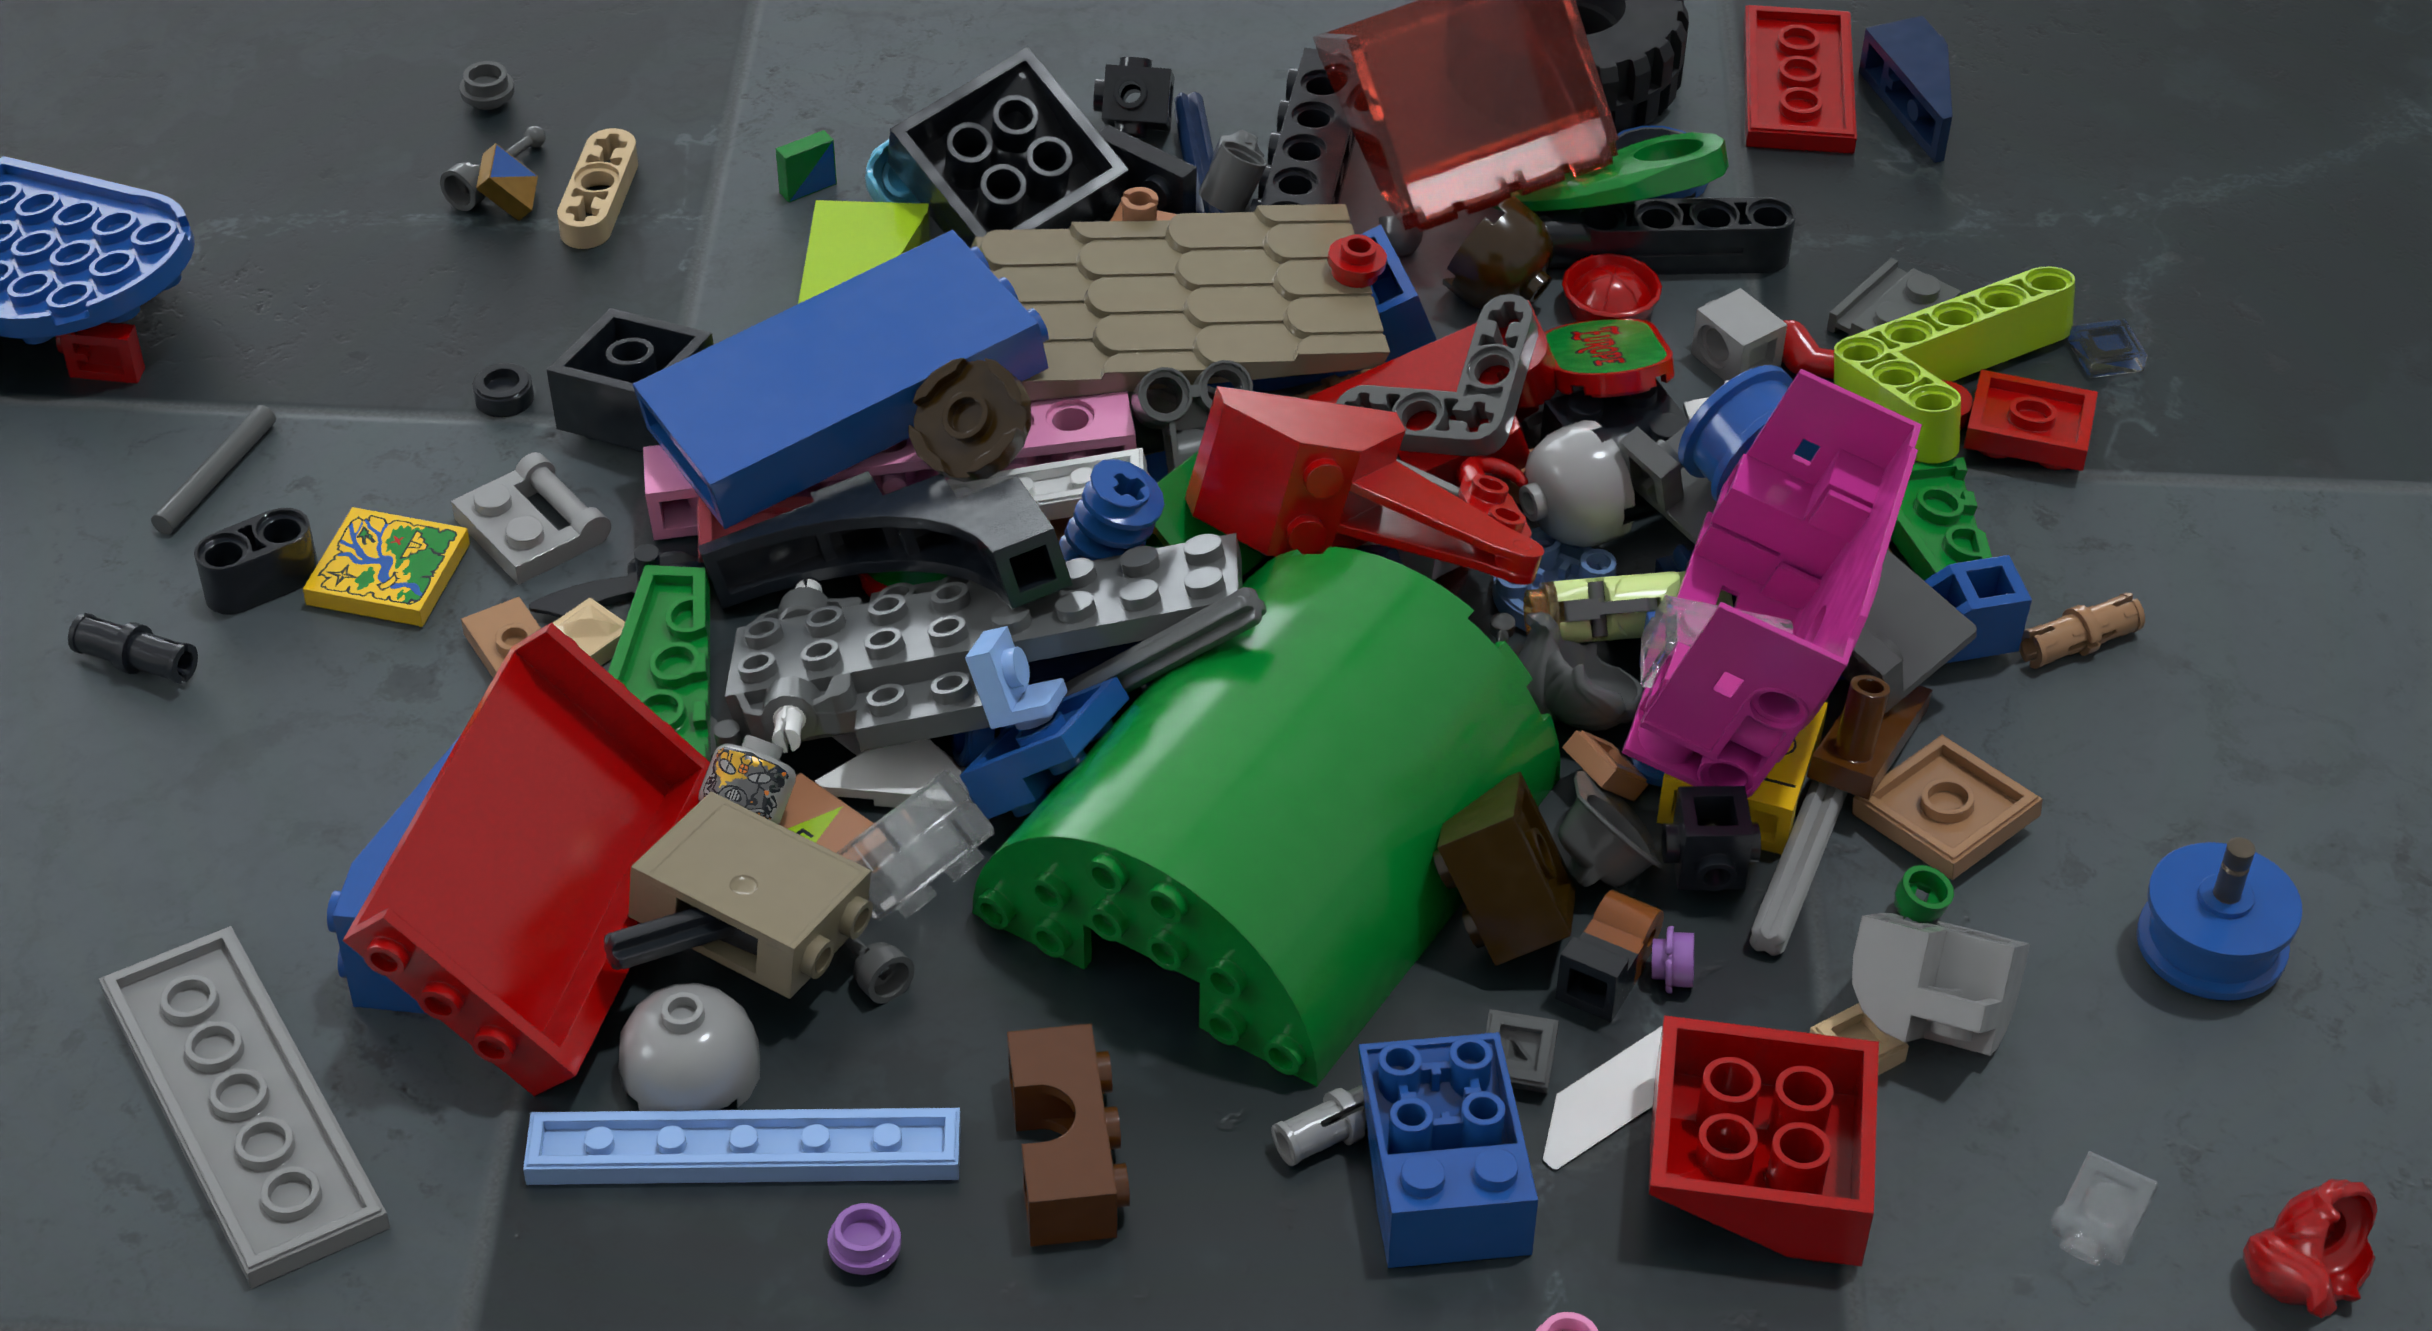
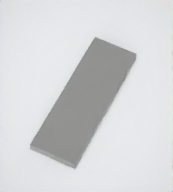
M231 926L99 978L103 995L251 1289L390 1229L386 1210Z

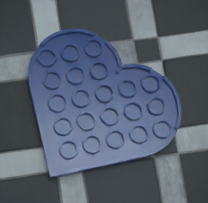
M6 156L1 157L0 336L23 338L27 344H40L54 336L81 331L105 322L121 323L134 318L140 312L142 304L148 302L162 291L173 288L181 281V273L192 257L195 240L182 207L173 199L156 192Z

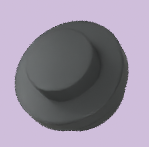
M492 61L477 62L467 67L459 85L462 100L482 110H492L502 106L512 98L515 92L513 78L507 73L506 68Z

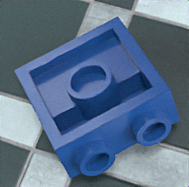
M1117 676L1064 697L1054 712L1053 717L1038 727L1019 730L1015 724L1008 725L959 775L968 790L971 801L981 811L985 820L1012 811L1015 817H1021L1034 811L1048 796L1046 790L1050 785L1063 780L1087 755L1084 749L1091 742L1102 737L1112 727L1114 723L1111 718L1130 699Z

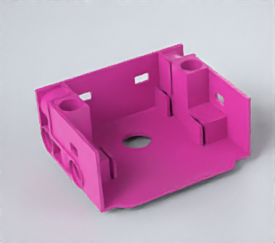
M1800 369L1748 452L1742 455L1724 483L1714 512L1708 511L1704 518L1622 751L1623 754L1692 786H1745L1747 798L1754 794L1774 765L1783 759L1797 734L1819 712L1841 673L1848 665L1849 658L1865 625L1879 586L1882 565L1918 452L1915 446L1922 424ZM1803 439L1820 446L1811 461L1794 454ZM1721 590L1737 596L1734 607L1720 602L1715 609Z

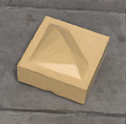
M588 598L554 621L553 624L565 635L572 638L583 651L602 666L613 658L625 621L592 598Z

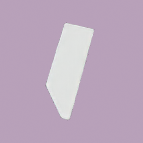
M1662 1026L1557 1093L1543 1161L1554 1170L1561 1168L1653 1107L1655 1073Z

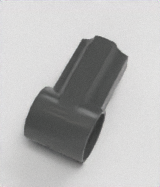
M1242 129L1235 134L1221 136L1216 145L1210 168L1198 191L1203 200L1226 213L1245 211L1267 166V160L1258 147L1257 136Z

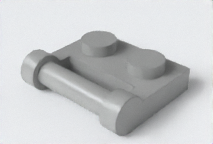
M538 452L530 453L523 457L514 471L451 501L454 519L462 527L468 529V534L518 585L598 546L608 537L611 531L610 520L597 508L587 507L555 475L556 469L554 465L543 454ZM539 493L570 526L558 531L527 498Z

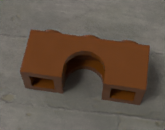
M1092 1023L1007 1032L1009 1082L1016 1132L1046 1129L1062 1134V1136L1050 1141L1021 1144L1023 1191L1030 1246L1117 1238V1208L1130 1207V1191L1126 1163H1112L1111 1150L1121 1149V1131L1117 1106L1104 1107L1102 1094L1113 1092L1109 1051L1096 1052Z

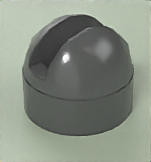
M1407 216L1379 217V225H1382L1399 258L1409 256L1417 250L1423 238V219Z

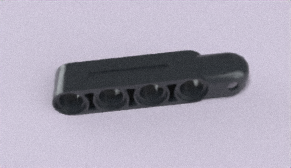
M1772 197L1644 199L1588 208L1533 211L1538 217L1548 216L1552 219L1551 221L1544 222L1553 240V257L1548 268H1569L1576 261L1591 255L1610 253L1629 256L1641 261L1657 275L1777 272L1785 268L1789 263L1796 219V211L1792 205L1784 200Z

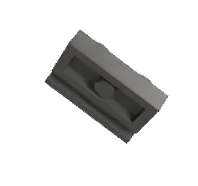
M1891 257L1830 311L1827 330L1835 333L1840 329L1848 333L1849 336L1960 296L1962 291L1915 268L1906 272L1898 268V260Z

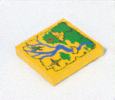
M352 507L303 587L305 603L310 606L423 627L470 545L468 529Z

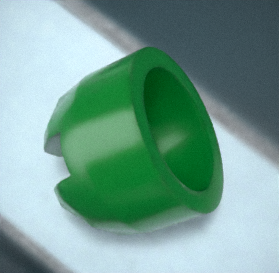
M1916 865L1910 867L1897 884L1894 893V905L1904 919L1908 917L1912 921H1916V923L1930 924L1945 913L1954 898V889L1949 879L1939 870L1926 865ZM1917 889L1928 893L1924 901L1915 895Z

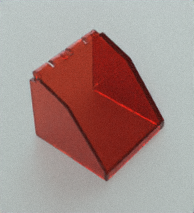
M1416 0L1313 36L1319 58L1377 187L1405 231L1417 227L1421 233L1457 220V212L1465 210L1469 216L1499 205L1504 200L1512 197L1511 193L1518 191L1521 196H1525L1565 181L1564 174L1569 172L1575 178L1612 165V157L1618 155L1615 143L1616 140H1619L1575 0Z

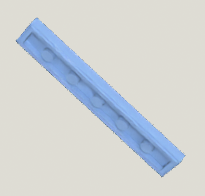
M960 1108L531 1112L523 1171L526 1185L959 1180Z

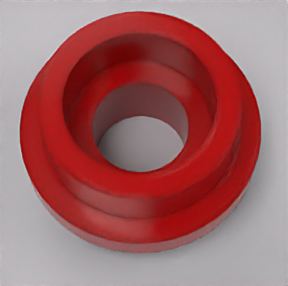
M1353 234L1340 238L1330 245L1327 261L1331 267L1332 276L1336 281L1348 287L1364 288L1374 284L1378 276L1383 273L1386 267L1387 254L1371 238Z

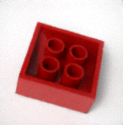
M1664 1015L1655 1073L1651 1121L1649 1195L1784 1256L1862 1267L1874 1216L1879 1041Z

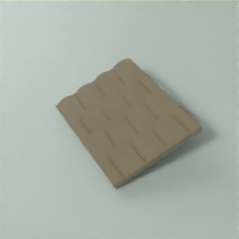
M1346 204L1258 205L1254 212L1182 213L1175 215L1171 220L1072 222L1069 229L993 230L984 237H975L971 248L977 246L981 250L991 272L998 279L1006 277L1013 286L1019 302L1026 310L1034 308L1046 325L1049 340L1044 342L1043 345L1049 368L1022 381L1030 401L1134 391L1136 385L1151 370L1160 367L1174 368L1182 372L1189 380L1190 385H1193L1195 379L1211 363L1220 360H1231L1242 365L1250 374L1251 380L1372 369L1384 364L1390 353L1386 336L1383 335L1384 330L1374 297L1371 296V286L1352 288L1342 285L1332 276L1331 267L1327 261L1329 247L1334 241L1355 234L1353 226L1350 224V216ZM1213 377L1208 380L1207 384L1230 381L1223 377ZM1154 384L1149 386L1147 390L1169 387L1163 384Z

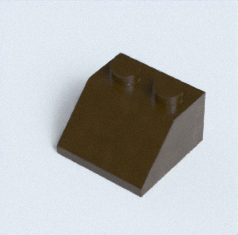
M1521 771L1503 779L1444 822L1439 837L1438 850L1433 852L1434 862L1444 885L1448 889L1457 887L1467 909L1462 911V917L1471 941L1477 948L1486 946L1495 966L1570 937L1572 931L1576 885Z

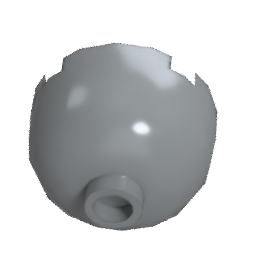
M1583 420L1550 433L1531 451L1525 466L1524 474L1528 479V484L1522 486L1519 490L1522 510L1530 521H1536L1541 530L1562 544L1579 547L1601 545L1622 538L1632 528L1633 522L1623 524L1624 509L1635 506L1634 490L1629 470L1615 441L1610 439L1601 442L1597 434L1592 431L1602 427L1596 421Z
M699 983L675 984L653 992L636 1006L620 1033L618 1068L621 1086L626 1096L628 1093L629 1096L638 1102L639 1111L719 1110L729 1106L735 1100H737L738 1108L750 1098L760 1079L758 1037L745 1009L720 989Z

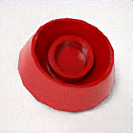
M1610 253L1591 255L1576 261L1565 271L1562 281V287L1571 314L1578 322L1620 318L1646 321L1658 303L1662 291L1658 275L1645 263L1629 256Z

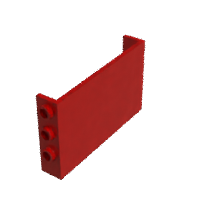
M551 622L513 645L342 941L361 955L372 970L388 977L414 998L425 1013L441 1020L467 1041L478 1056L494 1063L533 1096L565 1082L577 1075L630 969L616 970L610 966L604 949V937L608 933L641 924L629 917L631 866L700 802L698 798L699 791L710 761L675 732L671 725L663 721L633 695L622 682L614 678L583 651L572 638L565 635Z

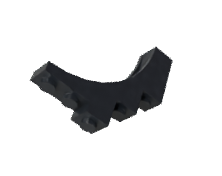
M869 471L812 492V503L698 546L722 609L768 593L795 587L801 580L804 581V584H807V579L821 581L866 573L925 572L967 579L996 592L1011 609L1073 586L1054 527L1018 476L957 498L941 473L883 496Z

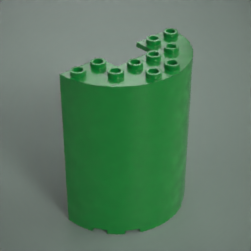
M1328 547L1323 554L1302 555L1298 549L1282 553L1268 560L1262 568L1250 576L1243 583V587L1255 589L1259 599L1263 600L1266 605L1267 612L1262 616L1260 624L1156 678L1088 751L1084 759L1065 776L985 864L976 881L972 913L979 916L989 926L996 929H1004L1036 945L1043 953L1054 958L1060 957L1082 969H1085L1092 961L1091 929H1093L1100 937L1109 941H1117L1151 958L1160 967L1171 971L1175 970L1199 982V1028L1209 1032L1219 1042L1235 1045L1267 1061L1277 1071L1286 1075H1294L1316 1087L1464 902L1457 887L1448 889L1444 885L1434 862L1433 852L1438 850L1442 824L1503 779L1521 771L1537 806H1539L1560 780L1561 768L1559 743L1550 713L1540 714L1527 688L1533 678L1506 641H1499L1494 644L1468 619L1474 610L1449 590L1425 575L1382 556L1341 547Z

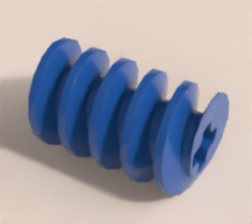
M1118 459L1102 460L1094 466L1090 476L1091 481L1086 483L1081 495L1082 499L1077 502L1073 517L1067 523L1064 531L1065 535L1059 540L1065 562L1076 558L1102 559L1122 555L1129 549L1145 546L1165 505L1163 492L1157 482L1147 472L1130 462Z

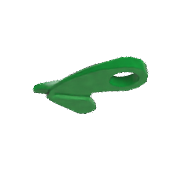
M1690 132L1664 135L1634 143L1583 165L1578 162L1577 153L1568 141L1546 142L1533 146L1522 154L1499 163L1494 174L1459 185L1456 190V201H1484V206L1502 210L1498 205L1504 200L1515 196L1532 211L1588 208L1653 198L1702 186L1723 176L1729 167L1725 139L1713 133Z

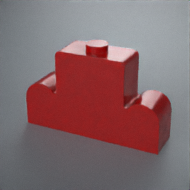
M1534 310L1533 313L1538 324V337L1518 403V407L1525 408L1542 405L1545 400L1551 399L1557 391L1555 381L1556 363ZM1512 319L1510 320V323L1519 321L1518 319ZM1477 323L1308 396V399L1336 403L1339 397L1347 390L1361 385L1457 392ZM1508 326L1499 328L1503 338V345L1508 346L1505 339ZM1502 365L1489 367L1481 374L1479 382L1487 385L1501 382L1507 377L1510 369ZM1431 411L1418 412L1408 420L1406 428L1413 431L1428 428L1434 423L1437 414ZM1455 415L1451 416V420H1456ZM1515 415L1506 443L1497 452L1488 456L1502 459L1521 470L1526 466L1530 451ZM1481 419L1478 427L1469 428L1470 432H1477L1479 426L1483 423H1489V420ZM1399 451L1397 457L1411 466L1460 488L1459 468L1461 463L1470 456ZM1489 475V476H1493V477L1498 478V479L1502 478V477L1495 476V475Z

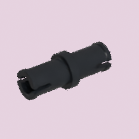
M84 613V615H78L69 628L68 645L72 651L111 661L116 669L128 674H137L140 671L170 679L174 683L182 684V681H189L197 668L198 652L194 645L154 635L149 627L140 623L129 622L126 625H121L97 618L90 613Z

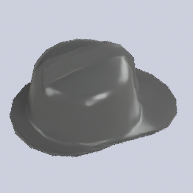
M1578 771L1574 778L1577 798L1559 827L1557 834L1561 845L1571 856L1569 870L1576 881L1582 887H1588L1600 880L1608 886L1620 888L1628 884L1651 865L1661 868L1662 865L1657 859L1651 835L1639 816L1619 795L1601 788L1585 771Z

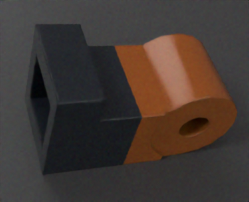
M1614 890L1609 891L1600 902L1593 919L1579 938L1573 936L1560 954L1555 999L1612 1022L1645 969L1644 964L1652 952L1653 938L1658 939L1664 912ZM1587 974L1606 982V995L1588 992L1581 986L1580 979Z

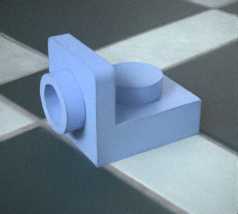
M1008 626L983 631L965 657L991 729L1013 724L1019 730L1038 727L1053 717L1054 712L1068 692L1063 678L1028 684L1030 671L1026 655L1020 647H1015Z

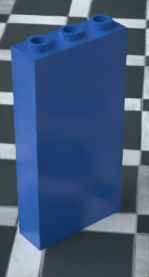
M951 230L634 383L633 387L647 429L724 529H727L908 439L909 425L914 427V416L918 407L913 403L916 391L928 376L939 367L953 359L964 358L971 362L976 360L986 361L984 359L987 358L997 361L1022 382L1049 368L1043 345L1044 342L1049 340V335L1040 314L1034 308L1026 310L1019 302L1009 280L1006 277L998 279L991 272L981 250L977 246L969 248L955 231Z

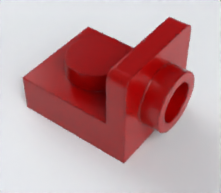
M105 322L88 329L56 336V346L59 353L64 354L69 377L138 384L145 370L135 325Z

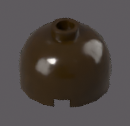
M1515 196L1504 200L1498 205L1505 214L1495 223H1492L1485 217L1474 228L1447 267L1455 277L1443 279L1444 286L1460 299L1480 310L1491 299L1506 294L1522 296L1524 299L1529 300L1530 304H1533L1545 292L1552 280L1545 273L1553 257V240L1544 222Z

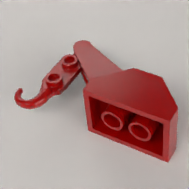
M1217 386L1185 499L1193 517L1227 535L1236 533L1238 541L1267 556L1276 557L1296 549L1302 555L1323 554L1328 547L1355 549L1366 542H1372L1478 570L1520 585H1528L1535 581L1544 554L1543 547L1530 538L1532 534L1531 529L1526 522V517L1521 513L1513 497L1508 493V485L1498 478L1489 476L1495 475L1506 478L1520 488L1527 485V477L1513 464L1492 456L1478 455L1467 458L1461 463L1459 468L1461 485L1458 495L1455 496L1396 461L1406 431L1397 412Z

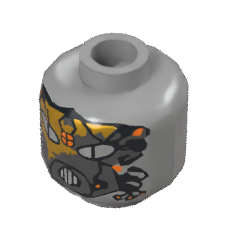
M746 735L742 746L722 744L717 747L700 788L698 798L701 801L712 791L776 824H780L796 782V774L789 765L780 761L783 752L782 747L763 739Z

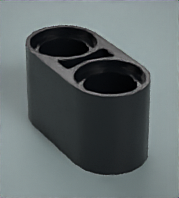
M294 508L269 510L214 532L201 539L194 550V557L206 604L211 610L220 614L245 612L303 588L318 564L308 517L302 511Z

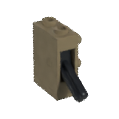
M711 791L631 866L629 917L641 924L608 933L604 937V949L608 962L613 969H627L693 949L790 999L810 978L818 979L826 971L834 953L848 938H858L867 927L873 912V903L868 901L871 870Z

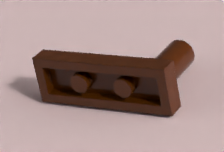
M1859 675L1852 678L1844 710L1813 753L1807 778L1869 800L1927 712L1933 690L1919 685L1884 714L1890 694L1889 685L1882 679L1870 675Z

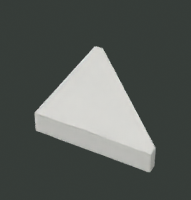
M930 739L867 750L815 780L816 784L837 798L873 799L874 806L926 810V804L965 807L974 816L981 814V811L971 801L968 790L959 776L962 771Z

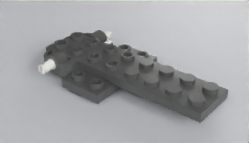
M1236 533L1222 536L1202 534L1189 539L1186 543L1159 548L1139 546L1129 549L1122 555L1096 560L1088 558L1072 559L1066 561V565L1073 586L1011 609L996 592L971 580L949 575L942 580L916 585L910 583L890 585L882 591L871 593L870 603L862 604L859 597L828 599L822 593V587L817 581L807 579V587H805L804 581L801 580L795 589L790 590L782 597L778 609L763 613L747 626L737 628L725 692V699L732 720L739 724L742 739L746 735L763 739L782 747L783 753H788L789 744L793 752L799 748L801 742L852 732L856 733L861 751L989 728L987 716L965 659L983 631L1008 626L1015 647L1018 646L1024 651L1028 662L1146 640L1243 588L1241 551Z

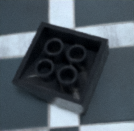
M1028 46L890 128L889 165L920 203H929V215L944 233L954 230L969 248H971L975 237H984L993 230L1069 229L1072 222H1093L1119 206L1121 197H1123L1126 189L1129 169Z

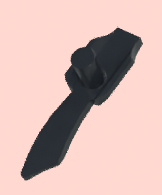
M642 544L634 550V559L628 563V576L595 580L565 588L529 604V611L560 618L588 598H592L603 607L633 599L645 565L700 567L705 569L706 567L704 562H699L698 557L683 551L674 550L659 553V549L655 545ZM707 572V576H708V580H709L710 586H712V582H711L710 577H709L708 572Z

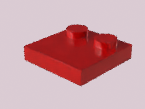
M1981 369L1963 448L1977 450L1991 458L2013 457L2038 462L2043 467L2053 470L2069 468L2083 471L2098 392Z

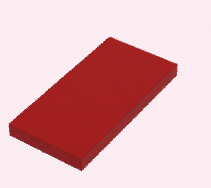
M1757 5L1745 6L1743 23L1746 146L1855 153L1857 129L1850 12Z

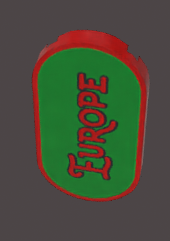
M1630 318L1586 320L1561 325L1544 332L1556 363V389L1567 395L1573 393V385L1584 386V394L1592 395V397L1632 395L1649 391L1650 388L1657 386L1656 377L1661 376V382L1668 383L1675 375L1672 350L1656 326L1645 320Z

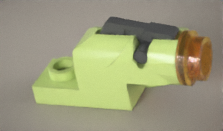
M1686 571L1541 582L1538 589L1525 590L1523 612L1527 636L1531 627L1525 622L1526 615L1543 612L1549 614L1558 624L1563 640L1582 643L1643 638L1646 613L1673 608ZM1721 590L1716 607H1718L1720 602L1733 607L1732 594Z

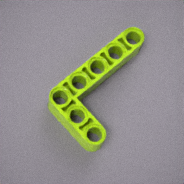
M2059 267L2034 268L1844 338L1834 346V384L1922 424L1915 446L1918 450L1916 461L1924 463L1949 461L1959 453L1961 396L1956 389L1942 380H1958L1979 372L1981 369H1987L2070 336L2073 331L2075 276L2070 271Z

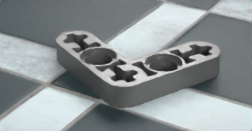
M1514 294L1500 295L1491 299L1483 307L1477 321L1457 392L1361 385L1347 390L1339 397L1336 403L1397 412L1406 429L1399 451L1470 457L1493 454L1504 446L1509 437L1537 341L1538 324L1533 310L1526 299ZM1518 319L1519 322L1510 323V320ZM1508 326L1505 336L1508 346L1503 345V338L1499 328ZM1502 365L1510 369L1507 377L1501 382L1490 385L1479 382V377L1489 367ZM1431 411L1437 414L1434 423L1428 428L1418 431L1406 428L1408 420L1418 412ZM1455 415L1456 420H1451V416ZM1481 419L1489 420V423L1481 424L1477 432H1470L1469 428L1478 427Z

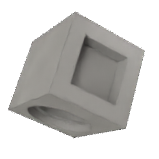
M1739 288L1697 309L1691 354L1724 381L1731 380L1737 375L1758 366L1775 365L1781 367L1787 324L1747 292Z

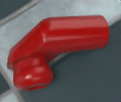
M1784 320L1787 324L1782 362L1787 369L1794 374H1798L1800 369H1803L1818 377L1834 379V350L1819 348L1808 330L1800 322Z

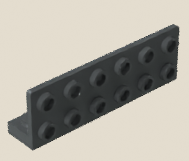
M1637 426L1619 441L1620 451L1629 470L1633 489L1696 544L1704 518L1708 511L1714 512L1716 501L1711 494V482L1707 478H1697L1690 475L1679 462L1678 447L1686 426L1666 442L1661 439L1655 442ZM1887 549L1882 565L1879 586L1871 610L1849 658L1848 665L1841 675L1850 683L1852 678L1859 675H1870L1885 681L1890 687L1885 714L1972 642L1977 636L1976 625Z

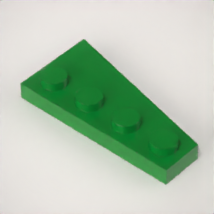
M645 565L608 673L622 682L633 695L663 721L671 725L675 732L711 762L710 583L706 569L700 567Z

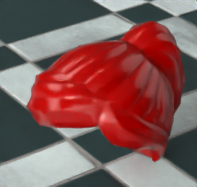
M2332 1178L2322 1185L2303 1191L2290 1199L2278 1215L2274 1226L2250 1236L2243 1249V1259L2253 1284L2257 1285L2263 1293L2281 1303L2307 1305L2308 1312L2321 1319L2325 1316H2330L2337 1309L2336 1301L2346 1300L2355 1302L2360 1300L2361 1296L2358 1290L2369 1277L2375 1261L2374 1252L2367 1238L2375 1224L2378 1210L2371 1190L2363 1182H2350L2346 1179L2337 1180Z

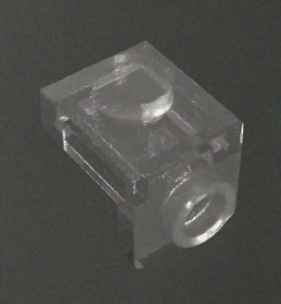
M2089 1151L2063 1206H2057L2051 1218L2053 1235L2062 1238L2059 1246L2070 1255L2089 1264L2099 1266L2103 1258L2121 1266L2157 1191V1182Z

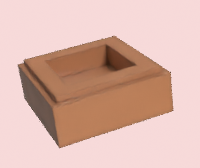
M1576 730L1562 747L1601 788L1634 802L1649 785L1646 782L1647 779L1612 743L1583 730L1581 732Z

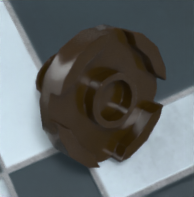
M964 358L953 359L933 371L916 391L913 403L918 407L914 416V427L909 425V438L917 456L939 474L942 473L945 478L961 482L987 479L1006 468L1024 447L1031 427V401L1022 382L995 360L985 358L984 360L986 361L976 360L968 362Z

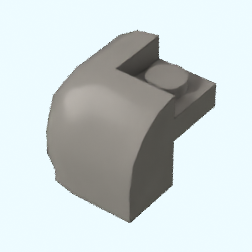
M1893 913L1863 915L1853 954L1852 985L1862 1011L1880 1031L1903 1042L1926 1038L1990 1056L1998 1049L2012 1018L2030 944L1937 921V925L1903 920V916Z

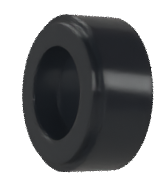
M512 363L493 364L481 370L473 379L472 387L475 404L486 415L493 417L514 416L529 408L534 400L532 377L522 366Z

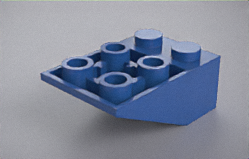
M1500 1033L1359 1044L1358 1053L1376 1207L1388 1268L1532 1255L1538 1196Z

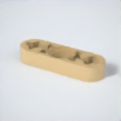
M616 128L603 129L595 132L587 139L557 210L560 237L566 245L577 249H589L597 247L609 239L638 168L636 140L628 131ZM598 185L611 186L603 190H586Z

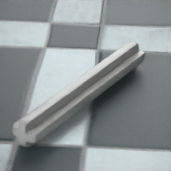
M1812 780L1751 928L1752 935L1749 941L1756 951H1766L1771 956L1779 955L1785 951L1848 792Z

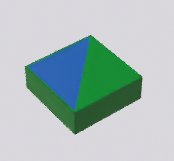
M825 130L775 148L779 193L789 203L837 184L834 139Z

